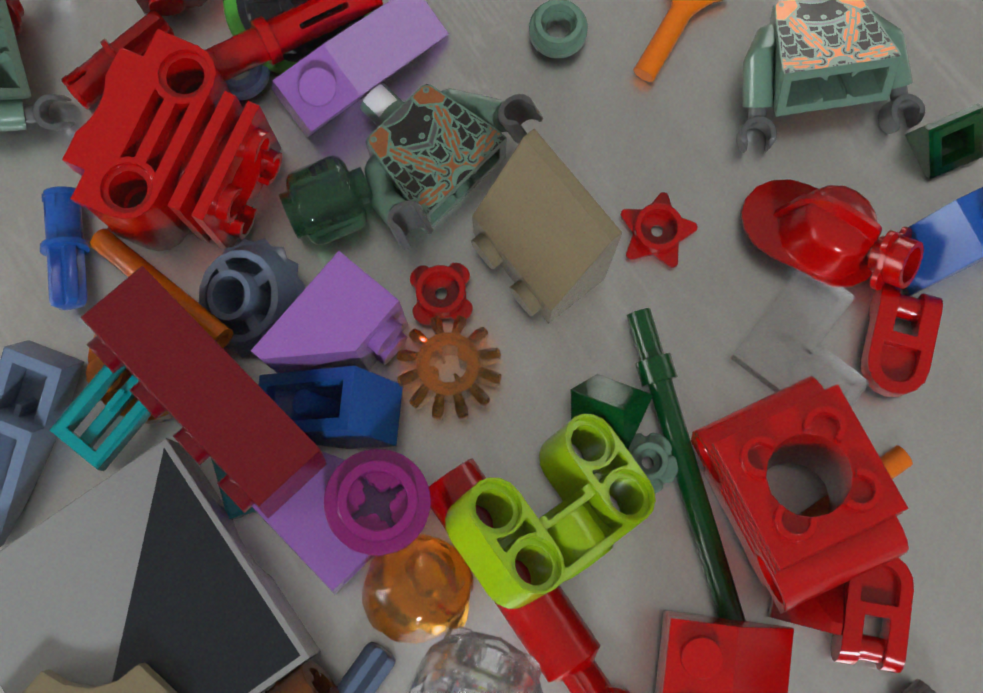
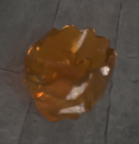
M419 534L405 549L380 557L374 556L362 588V604L373 628L383 632L389 639L399 643H424L443 636L451 630L463 629L468 619L470 594L474 590L473 575L469 566L453 545L427 534Z

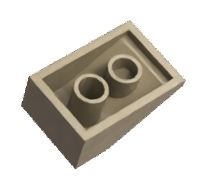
M534 128L522 138L474 212L472 221L473 233L476 237L471 240V243L479 256L491 269L501 265L515 282L509 289L520 306L530 316L539 311L549 324L605 279L622 231Z

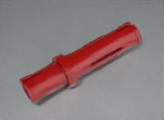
M308 0L271 19L265 20L262 16L250 21L251 28L205 51L209 53L224 81H227L268 61L272 66L283 62V54L320 36L329 34L335 29L378 9L383 5L382 0ZM342 4L340 9L300 27L302 22Z

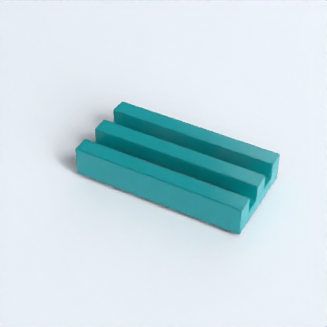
M104 365L49 430L100 471H105L151 416V413L138 400L97 450L93 448L135 397L129 389L139 381L132 375L81 436L74 432L113 383L126 370L124 365L114 374Z

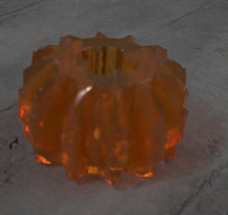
M435 316L430 319L431 329L434 334L431 338L428 339L416 328L409 332L410 340L420 351L400 350L398 352V362L415 369L398 376L397 381L403 389L420 386L409 401L415 410L424 407L433 397L435 399L432 406V417L434 420H443L446 414L447 403H454L459 420H466L469 418L465 399L469 396L482 408H486L490 404L489 396L478 385L482 384L490 387L500 385L501 374L483 367L498 362L501 359V353L499 348L479 350L489 336L488 331L484 327L476 329L466 338L467 321L465 317L457 316L453 322L452 332H444L441 318ZM447 355L457 356L460 368L466 370L461 378L454 373L455 381L443 382L439 369L434 367L438 360L445 364L444 356Z

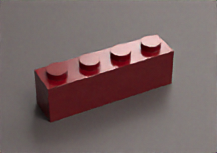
M143 266L80 317L96 335L86 345L113 374L123 365L139 381L129 391L156 419L165 411L175 419L182 428L173 435L174 439L199 465L210 457L225 472L226 476L217 484L244 513L255 504L267 518L271 517L327 465L321 449Z

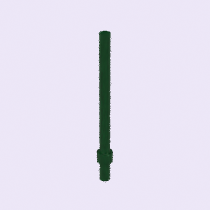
M645 308L629 313L627 318L640 361L635 363L641 386L649 387L662 434L669 440L672 446L671 454L677 460L678 473L676 480L719 618L746 621L672 379L678 376L671 353L664 354L651 309Z

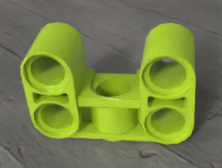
M581 414L574 417L542 445L539 453L540 466L544 475L563 501L539 519L521 493L510 482L502 478L493 477L476 483L448 509L445 524L451 542L487 594L496 604L502 607L519 609L553 591L563 582L573 578L613 548L612 545L647 519L654 510L656 499L650 480L612 427L604 419L594 414ZM572 444L581 451L583 459L575 453ZM610 496L617 501L620 512L613 506ZM475 505L485 508L490 513L493 520V528L485 525L479 519ZM515 559L521 561L528 568L531 574V584L524 582L519 577L515 567Z

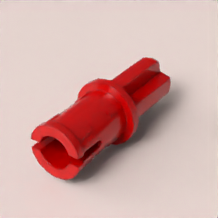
M150 11L113 42L109 43L105 38L100 41L103 47L81 66L74 69L67 76L65 75L61 81L74 98L88 110L102 98L105 87V75L120 47L144 56L157 29L174 35L173 29L160 13Z

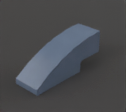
M30 340L5 346L0 359V547L6 542L42 473L57 439V436L49 430L70 406L84 365L82 360Z

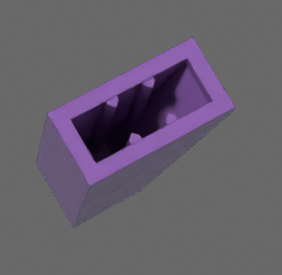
M322 451L327 465L271 517L267 518L255 504L252 508L335 595L374 556L349 549L333 534L328 525L324 511L325 489L331 475L344 459ZM365 478L362 479L366 503L359 508V512L353 515L352 518L355 520L361 515L366 517L369 514L375 513L381 521L385 520L389 527L394 526L390 519L389 503L395 499V495L403 490L400 486L394 491L389 489L386 492L379 493L374 486L370 487Z

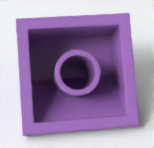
M338 251L253 347L251 352L276 373L345 366H358L369 371L377 361L385 365L400 351L408 338L403 333L408 323L400 301Z

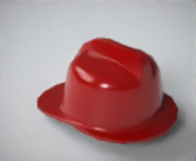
M791 179L771 180L757 186L745 199L741 213L744 232L755 247L770 257L832 287L855 286L866 281L873 273L868 269V259L875 242L882 232V226L878 223L876 212L870 202L858 191L846 186L827 185L818 189L809 184Z

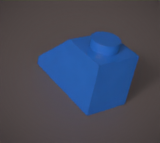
M983 187L954 200L908 227L912 229V239L923 243L924 252L915 278L908 287L902 289L905 295L912 296L983 261Z
M358 366L259 376L258 385L316 445L346 449L397 446L402 384Z

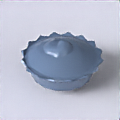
M244 239L235 247L226 248L223 254L217 257L206 269L199 286V304L233 330V337L224 348L233 349L241 357L248 354L255 355L251 352L253 347L304 291L305 285L298 278V263L287 258L284 247L271 246L266 239L255 242Z

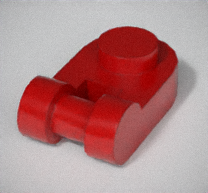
M884 284L879 291H874L869 309L870 321L861 357V373L865 383L874 392L885 397H899L917 390L925 383L930 372L943 311L942 298L924 293L918 298L903 295L900 288L889 284ZM896 318L911 322V335L893 330Z
M897 558L844 583L843 628L841 636L833 634L831 640V657L834 662L855 665L858 660L874 662L878 670L901 673L907 655L914 583L908 566L900 558ZM865 615L883 618L882 630L878 637L863 634Z

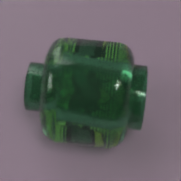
M332 155L288 174L285 184L287 191L280 193L279 198L298 239L307 236L312 243L322 246L365 227L367 213L364 205L371 202L373 194L361 167L349 171L345 162L340 157Z

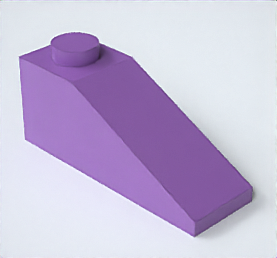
M390 0L322 44L275 78L272 82L271 90L306 137L309 138L365 97L373 88L384 83L447 37L449 33L425 0Z

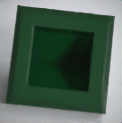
M975 104L904 134L925 176L932 179L983 157V107L980 104Z
M596 374L570 389L571 419L581 414H594L604 419L628 450L653 396L648 392Z

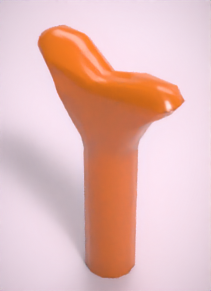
M671 0L670 9L634 67V73L644 81L653 82L689 19L702 9L723 0Z

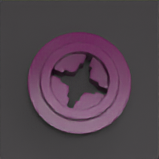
M370 449L350 456L335 469L325 489L324 511L331 531L349 549L367 555L380 557L405 549L422 532L430 513V491L423 473L410 459L391 450ZM365 478L370 487L374 486L379 493L386 492L389 489L394 491L398 487H402L403 490L395 495V499L389 503L390 519L394 526L389 527L385 520L381 521L375 513L369 514L366 517L361 515L355 520L352 518L353 515L359 512V508L366 503L362 479Z

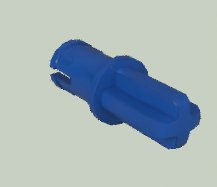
M66 186L51 187L45 189L43 194H41L44 206L45 240L40 243L39 248L40 253L47 257L49 303L51 306L59 308V310L78 309L86 305L88 298L85 255L91 249L90 242L83 237L82 207L70 199L76 188Z

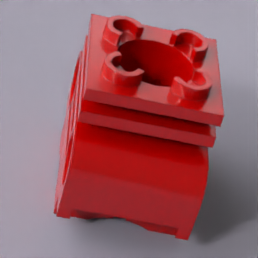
M157 29L144 56L122 47L119 48L105 75V87L99 106L91 118L76 131L62 161L82 176L70 199L90 210L108 226L107 229L114 235L149 250L165 251L181 244L189 230H191L198 239L210 243L212 239L219 248L225 250L226 248L234 247L237 238L243 240L249 234L257 214V209L253 208L263 185L269 186L274 182L279 173L283 155L280 152L281 146L261 107L247 101L243 109L237 96L231 93L209 53L198 45Z
M809 376L692 432L691 443L705 468L704 475L738 536L762 587L766 585L780 614L889 563L908 552V540L897 516L909 508L838 384L824 389L816 378ZM794 463L801 464L816 472L825 483L829 495L828 514L809 517L796 515L789 511L772 495L766 478L767 470L775 465Z

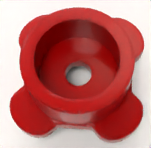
M904 226L899 233L890 230L885 236H881L875 242L868 259V269L873 272L870 280V287L879 291L884 284L905 289L915 278L923 258L924 245L921 241L912 239L911 228Z
M452 263L449 266L437 265L430 268L421 265L412 271L410 283L416 289L417 303L413 307L412 313L417 322L422 325H430L436 319L451 318L455 322H464L471 316L473 306L466 298L465 286L470 280V273L463 264ZM438 289H445L447 291V296L444 299L436 297L435 293Z

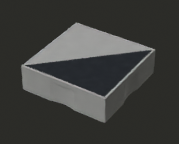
M167 438L0 550V686L4 693H22L41 671L51 669L72 683L100 686L119 680L138 664L144 662L178 693H263L300 664L307 662L321 652L274 579L255 562L246 550L234 521L229 519L222 500L197 462L178 442Z

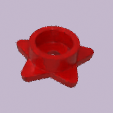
M661 192L650 205L643 209H623L620 214L621 219L632 233V238L626 252L627 258L629 260H636L652 255L669 268H674L678 265L679 242L693 234L698 228L695 222L681 217L679 212L672 207L669 196L665 192ZM653 227H660L662 235L654 236L651 229Z

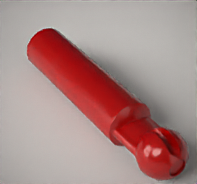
M473 458L460 464L429 486L430 507L445 530V518L451 505L476 483L486 479ZM475 505L479 519L485 525L493 528V520L490 513L485 508ZM515 559V567L519 577L524 582L531 584V574L528 568L521 561ZM560 585L553 591L519 609H507L496 604L548 683L564 682L571 693H630L627 689L611 685L594 660L601 645Z

